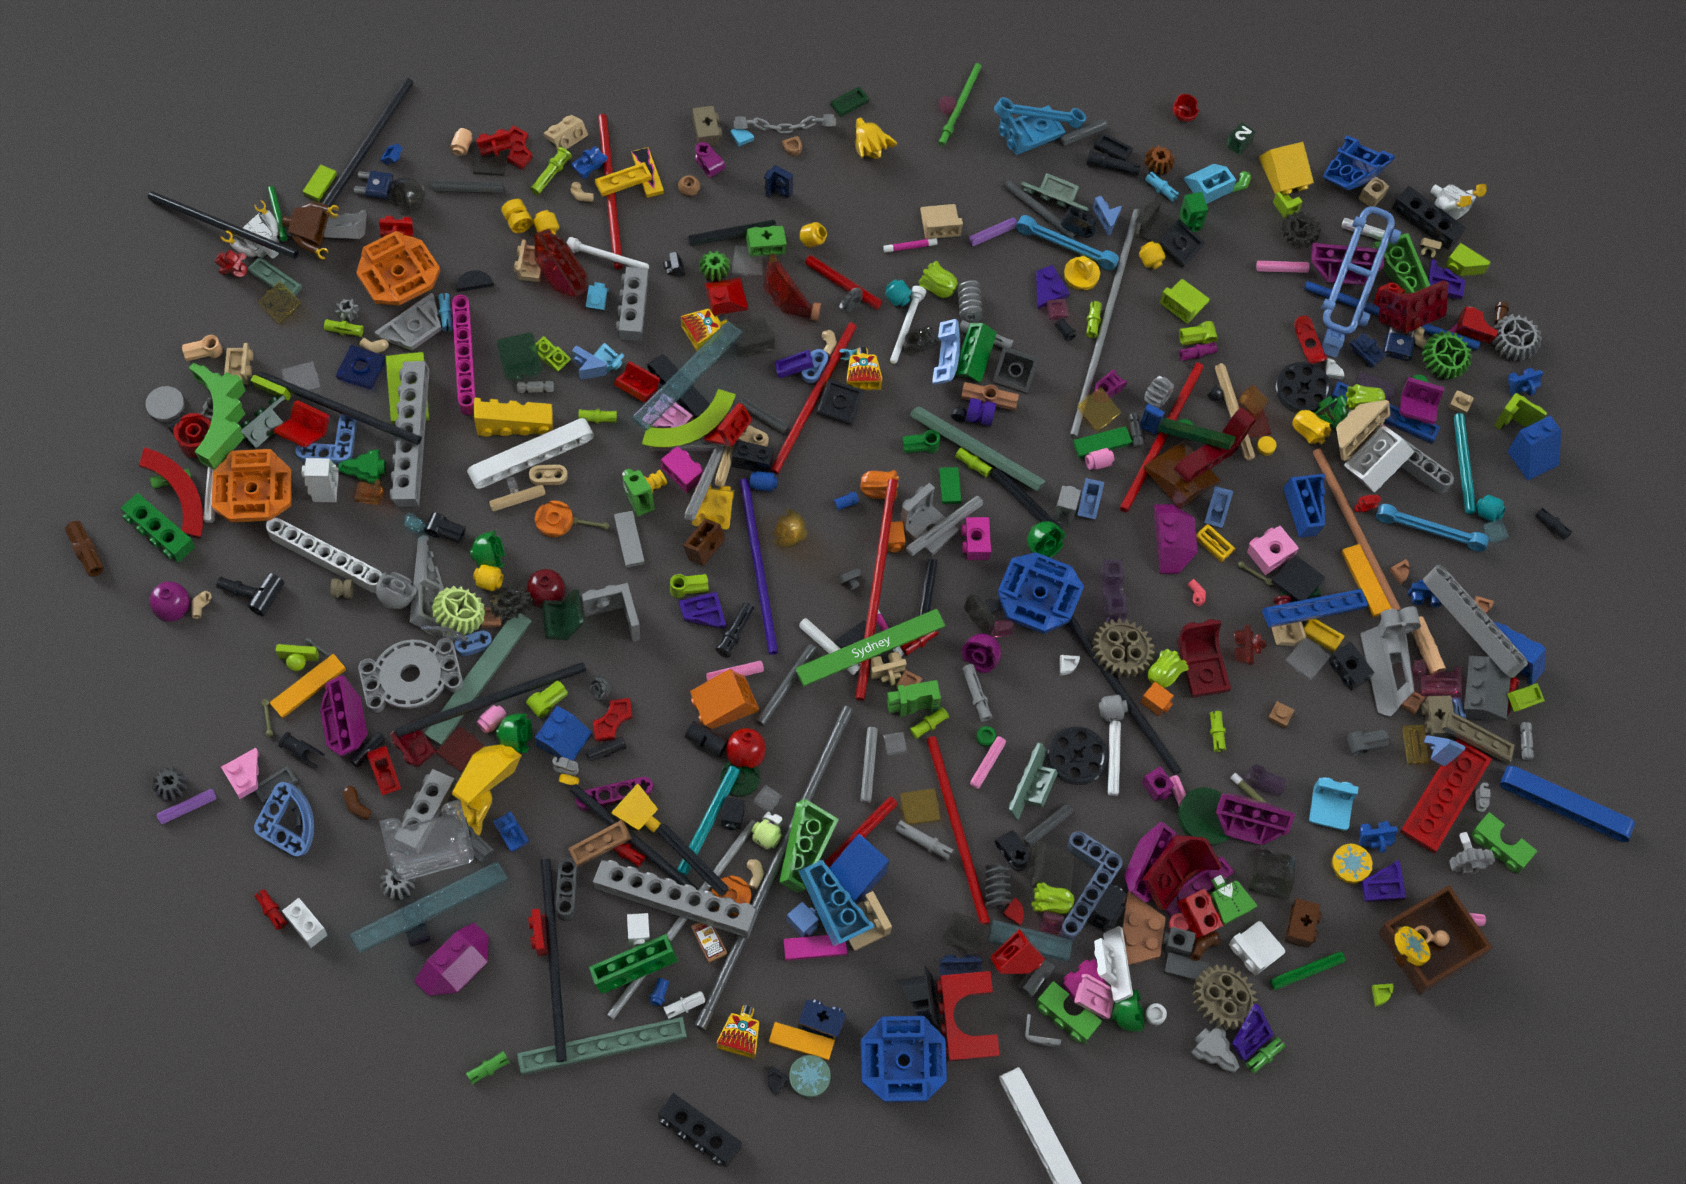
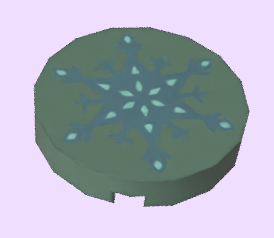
M806 1055L797 1059L792 1064L789 1072V1082L792 1089L805 1098H815L823 1094L831 1080L830 1068L827 1063L814 1055Z

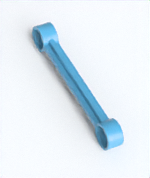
M1004 97L1000 98L994 106V111L1002 118H1008L1011 114L1057 120L1067 122L1076 129L1080 128L1086 120L1084 112L1077 108H1073L1070 112L1029 107L1013 104L1012 101Z
M1021 216L1016 225V229L1021 234L1028 236L1031 234L1037 235L1097 261L1105 270H1114L1119 261V257L1114 252L1108 250L1101 252L1038 225L1030 216Z
M1389 504L1378 506L1376 519L1382 523L1390 524L1396 522L1467 544L1468 548L1477 552H1483L1487 549L1489 537L1483 533L1473 532L1470 534L1398 512L1394 506Z

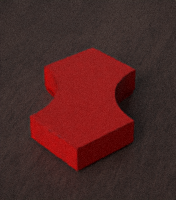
M513 125L508 131L512 148H510L507 160L523 170L533 158V155L525 146L528 133Z
M630 698L610 700L608 712L602 718L593 721L595 742L615 740V733L620 724L626 720L633 719Z

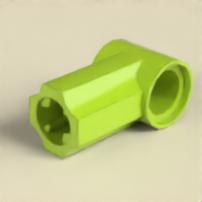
M1206 321L1196 327L1183 328L1179 331V339L1182 345L1202 343L1204 345L1218 341L1212 321Z
M676 574L670 579L669 591L675 598H681L685 594L708 592L709 590L706 574L694 576ZM680 584L683 587L677 588L674 585Z
M557 680L541 693L536 692L531 695L526 704L538 718H543L552 710L555 704L568 695V692L563 684Z

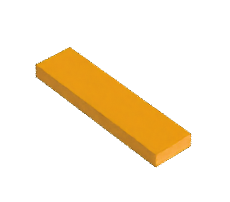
M1360 544L1342 549L1341 553L1358 588L1362 589L1372 616H1379L1381 612L1392 609Z
M332 654L269 703L283 719L324 688L327 682L337 678L346 671V668Z

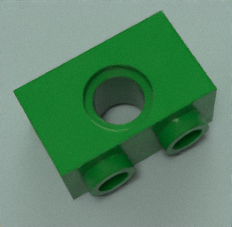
M1198 192L1185 195L1179 213L1180 220L1193 232L1202 230L1208 213L1203 193Z

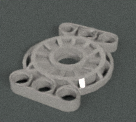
M448 638L440 639L436 647L422 640L401 641L387 648L376 662L373 659L367 658L362 660L358 666L365 701L369 710L373 713L381 712L385 708L386 703L399 709L419 708L435 700L441 694L444 687L450 692L460 691L463 687V679L455 646L452 640ZM445 644L451 646L450 650L447 652H442L440 650L441 647ZM415 645H423V646H426V648H423V647H420V646H415ZM449 661L455 663V666L451 669L444 667ZM366 665H373V670L370 672H364L363 668ZM417 667L420 670V675L415 681L406 682L401 678V673L406 668ZM457 678L459 683L456 686H450L448 684L449 681ZM376 682L377 686L370 690L367 689V684ZM374 699L381 700L380 705L377 707L371 706L370 703Z

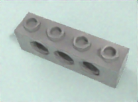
M626 267V273L622 274L621 285H624V290L620 289L622 305L618 306V316L621 317L620 321L616 323V332H619L620 340L642 341L649 280L648 268Z
M432 769L430 775L427 774L425 776L421 791L416 792L411 809L406 810L401 827L398 826L393 835L397 846L416 855L420 853L456 786L454 778ZM431 791L438 792L434 797L428 796ZM422 808L429 809L425 814L419 813ZM419 826L418 830L414 832L409 831L410 827Z

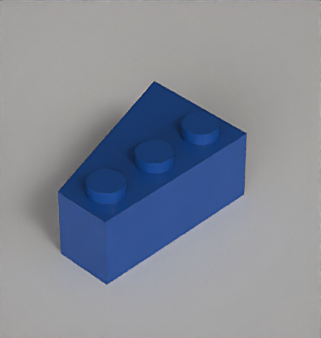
M1325 474L1291 477L1283 487L1299 538L1317 536L1325 526Z
M1495 621L1496 626L1527 659L1528 664L1520 673L1529 679L1527 683L1533 685L1545 671L1546 648L1542 644L1534 642L1525 635L1517 633L1508 626L1501 625Z

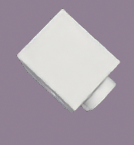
M300 898L282 910L286 919L310 948L327 936L324 927Z
M648 913L628 914L629 949H632L650 941Z

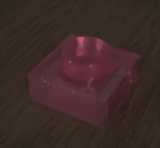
M1065 299L1047 300L1049 320L1068 318Z
M1000 620L993 624L991 631L993 638L1012 635L1014 629L1012 620Z
M1044 911L1039 930L1059 935L1064 916Z

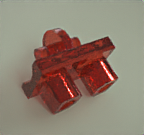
M1244 625L1245 630L1235 631L1236 644L1245 643V647L1235 648V658L1238 661H1247L1248 665H1253L1254 649L1256 654H1261V649L1265 648L1267 643L1261 639L1260 634H1256L1253 640L1251 625Z

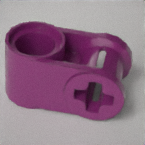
M701 142L696 145L695 160L709 178L726 168L722 158L717 155L708 143Z
M1115 369L1111 370L1096 383L1093 399L1097 403L1107 402L1126 387L1128 382L1120 378L1116 374L1117 371Z

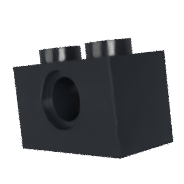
M737 440L732 455V467L754 472H770L774 448Z
M1352 642L1333 652L1328 660L1331 668L1337 671L1343 684L1349 687L1351 691L1369 681L1375 673ZM1346 665L1352 666L1353 670L1347 668Z

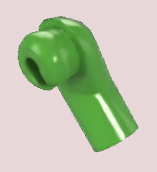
M1243 171L1239 174V182L1235 183L1232 193L1248 188L1251 181L1249 172Z

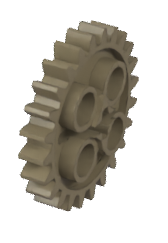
M1118 618L1116 623L1113 619L1110 620L1109 624L1104 622L1103 626L1099 627L1093 636L1092 645L1094 647L1092 652L1096 653L1094 659H1100L1098 665L1104 664V671L1111 669V675L1118 672L1119 678L1122 673L1125 674L1126 678L1130 674L1133 677H1136L1138 673L1142 674L1153 661L1152 657L1155 654L1152 651L1154 644H1149L1152 638H1146L1148 631L1142 632V626L1136 628V622L1130 625L1128 619L1124 623H1122L1120 618Z
M1215 965L1213 968L1208 967L1206 970H1203L1195 980L1196 983L1193 989L1196 991L1192 996L1197 997V999L1194 1001V1004H1200L1197 1011L1204 1012L1203 1019L1206 1017L1210 1018L1209 1024L1215 1021L1217 1028L1223 1025L1225 1030L1229 1027L1232 1030H1235L1237 1027L1241 1028L1252 1006L1258 1001L1257 998L1253 997L1257 992L1250 990L1253 984L1246 983L1247 976L1244 978L1240 977L1241 971L1235 974L1233 967L1227 970L1226 965H1223L1221 968Z

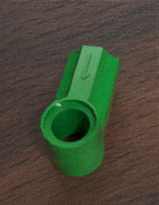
M928 430L924 434L902 437L905 454L922 451L936 453L940 448V435L935 430Z

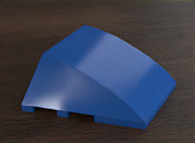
M1346 135L1342 148H1338V155L1329 164L1323 179L1346 190L1355 189L1379 175L1396 157L1383 150L1379 153L1361 145L1357 139Z

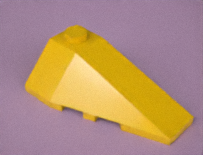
M501 744L483 747L472 755L452 791V795L468 806L513 774L522 755L512 747Z

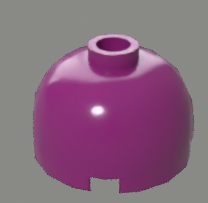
M172 581L157 585L150 594L149 603L156 617L161 618L163 621L171 622L184 617V613L187 609L188 611L190 609L191 599L187 590L181 584Z
M979 633L967 640L962 647L961 654L963 660L973 664L976 671L988 673L998 665L1002 652L1000 644L995 638L988 634Z

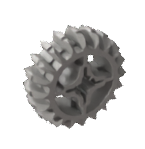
M1511 314L1509 317H1503V320L1500 319L1496 326H1494V329L1498 330L1492 344L1496 345L1495 350L1501 351L1500 356L1506 355V359L1512 357L1513 361L1517 360V358L1520 361L1525 358L1528 360L1536 354L1541 346V331L1537 330L1538 325H1533V320H1527V316L1521 318L1520 314L1516 317ZM1509 329L1508 334H1504V331ZM1529 341V345L1524 346V343Z

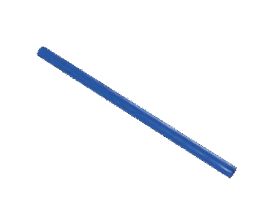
M1307 281L1304 290L1327 298L1330 297L1332 289ZM1339 292L1336 301L1357 308L1360 299ZM1366 302L1364 311L1379 316V307ZM1431 324L1421 326L1426 333L1431 335L1438 334L1441 331H1444V333L1448 331ZM1457 334L1458 338L1463 337L1462 341L1464 343L1468 342L1466 347L1477 351L1480 345L1479 341Z

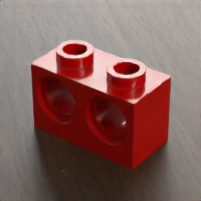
M1205 889L1177 901L1191 932L1196 933L1195 939L1223 926L1220 914L1215 910L1212 898ZM1195 900H1197L1199 907L1196 906ZM1204 918L1207 920L1208 926L1205 924Z

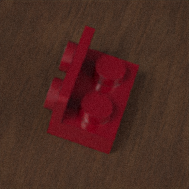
M422 730L399 738L396 732L392 731L390 733L393 738V745L398 750L401 749L404 753L403 759L409 765L412 764L420 767L437 752Z

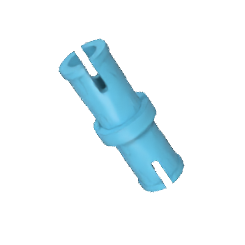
M1150 172V175L1148 174L1145 181L1157 189L1156 192L1162 193L1171 202L1178 198L1179 192L1170 187L1166 180L1163 181L1153 172Z
M443 293L438 295L440 307L438 314L441 317L442 331L447 332V324L448 330L452 331L454 328L450 295L445 293L444 300Z

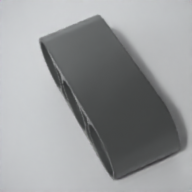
M564 858L558 865L556 911L557 916L563 921L571 920L576 912L578 872L576 862L572 858ZM565 867L573 868L570 873L563 872ZM565 886H570L572 888V890L567 893L561 891L562 888ZM563 906L571 907L570 911L565 913L560 911Z

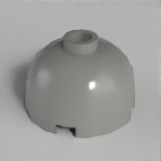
M386 572L383 573L376 586V596L379 601L388 609H401L408 606L416 595V586L413 588L411 585L412 581L402 574L392 572L391 575H385Z

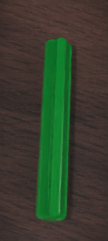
M1337 952L1274 977L1270 980V985L1273 990H1277L1340 965L1346 961L1343 952Z

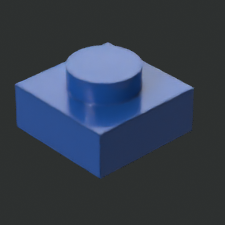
M399 144L388 146L380 161L385 165L397 162L403 148Z

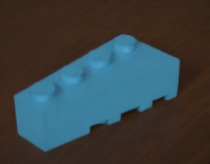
M823 860L798 871L833 946L839 945L875 927L864 915L862 909L855 904L847 890H844L840 885L839 880Z

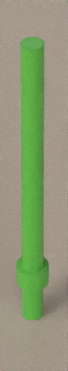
M979 63L975 64L953 113L942 130V136L938 142L940 146H945L948 138L951 137L954 131L953 127L982 67Z

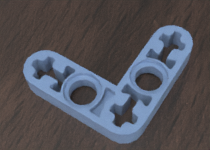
M341 414L338 421L335 445L312 443L308 447L297 446L295 451L298 460L306 462V458L330 459L333 464H339L347 459H352L357 420ZM347 419H351L348 425L349 429H346L345 422H347ZM343 435L351 437L347 442H342L340 438ZM343 447L345 448L346 455H344L343 458H340V455H342ZM327 450L329 454L326 457H320L319 452Z

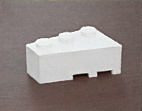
M306 458L305 466H302V477H305L308 495H311L313 502H336L339 477L338 467L330 459Z

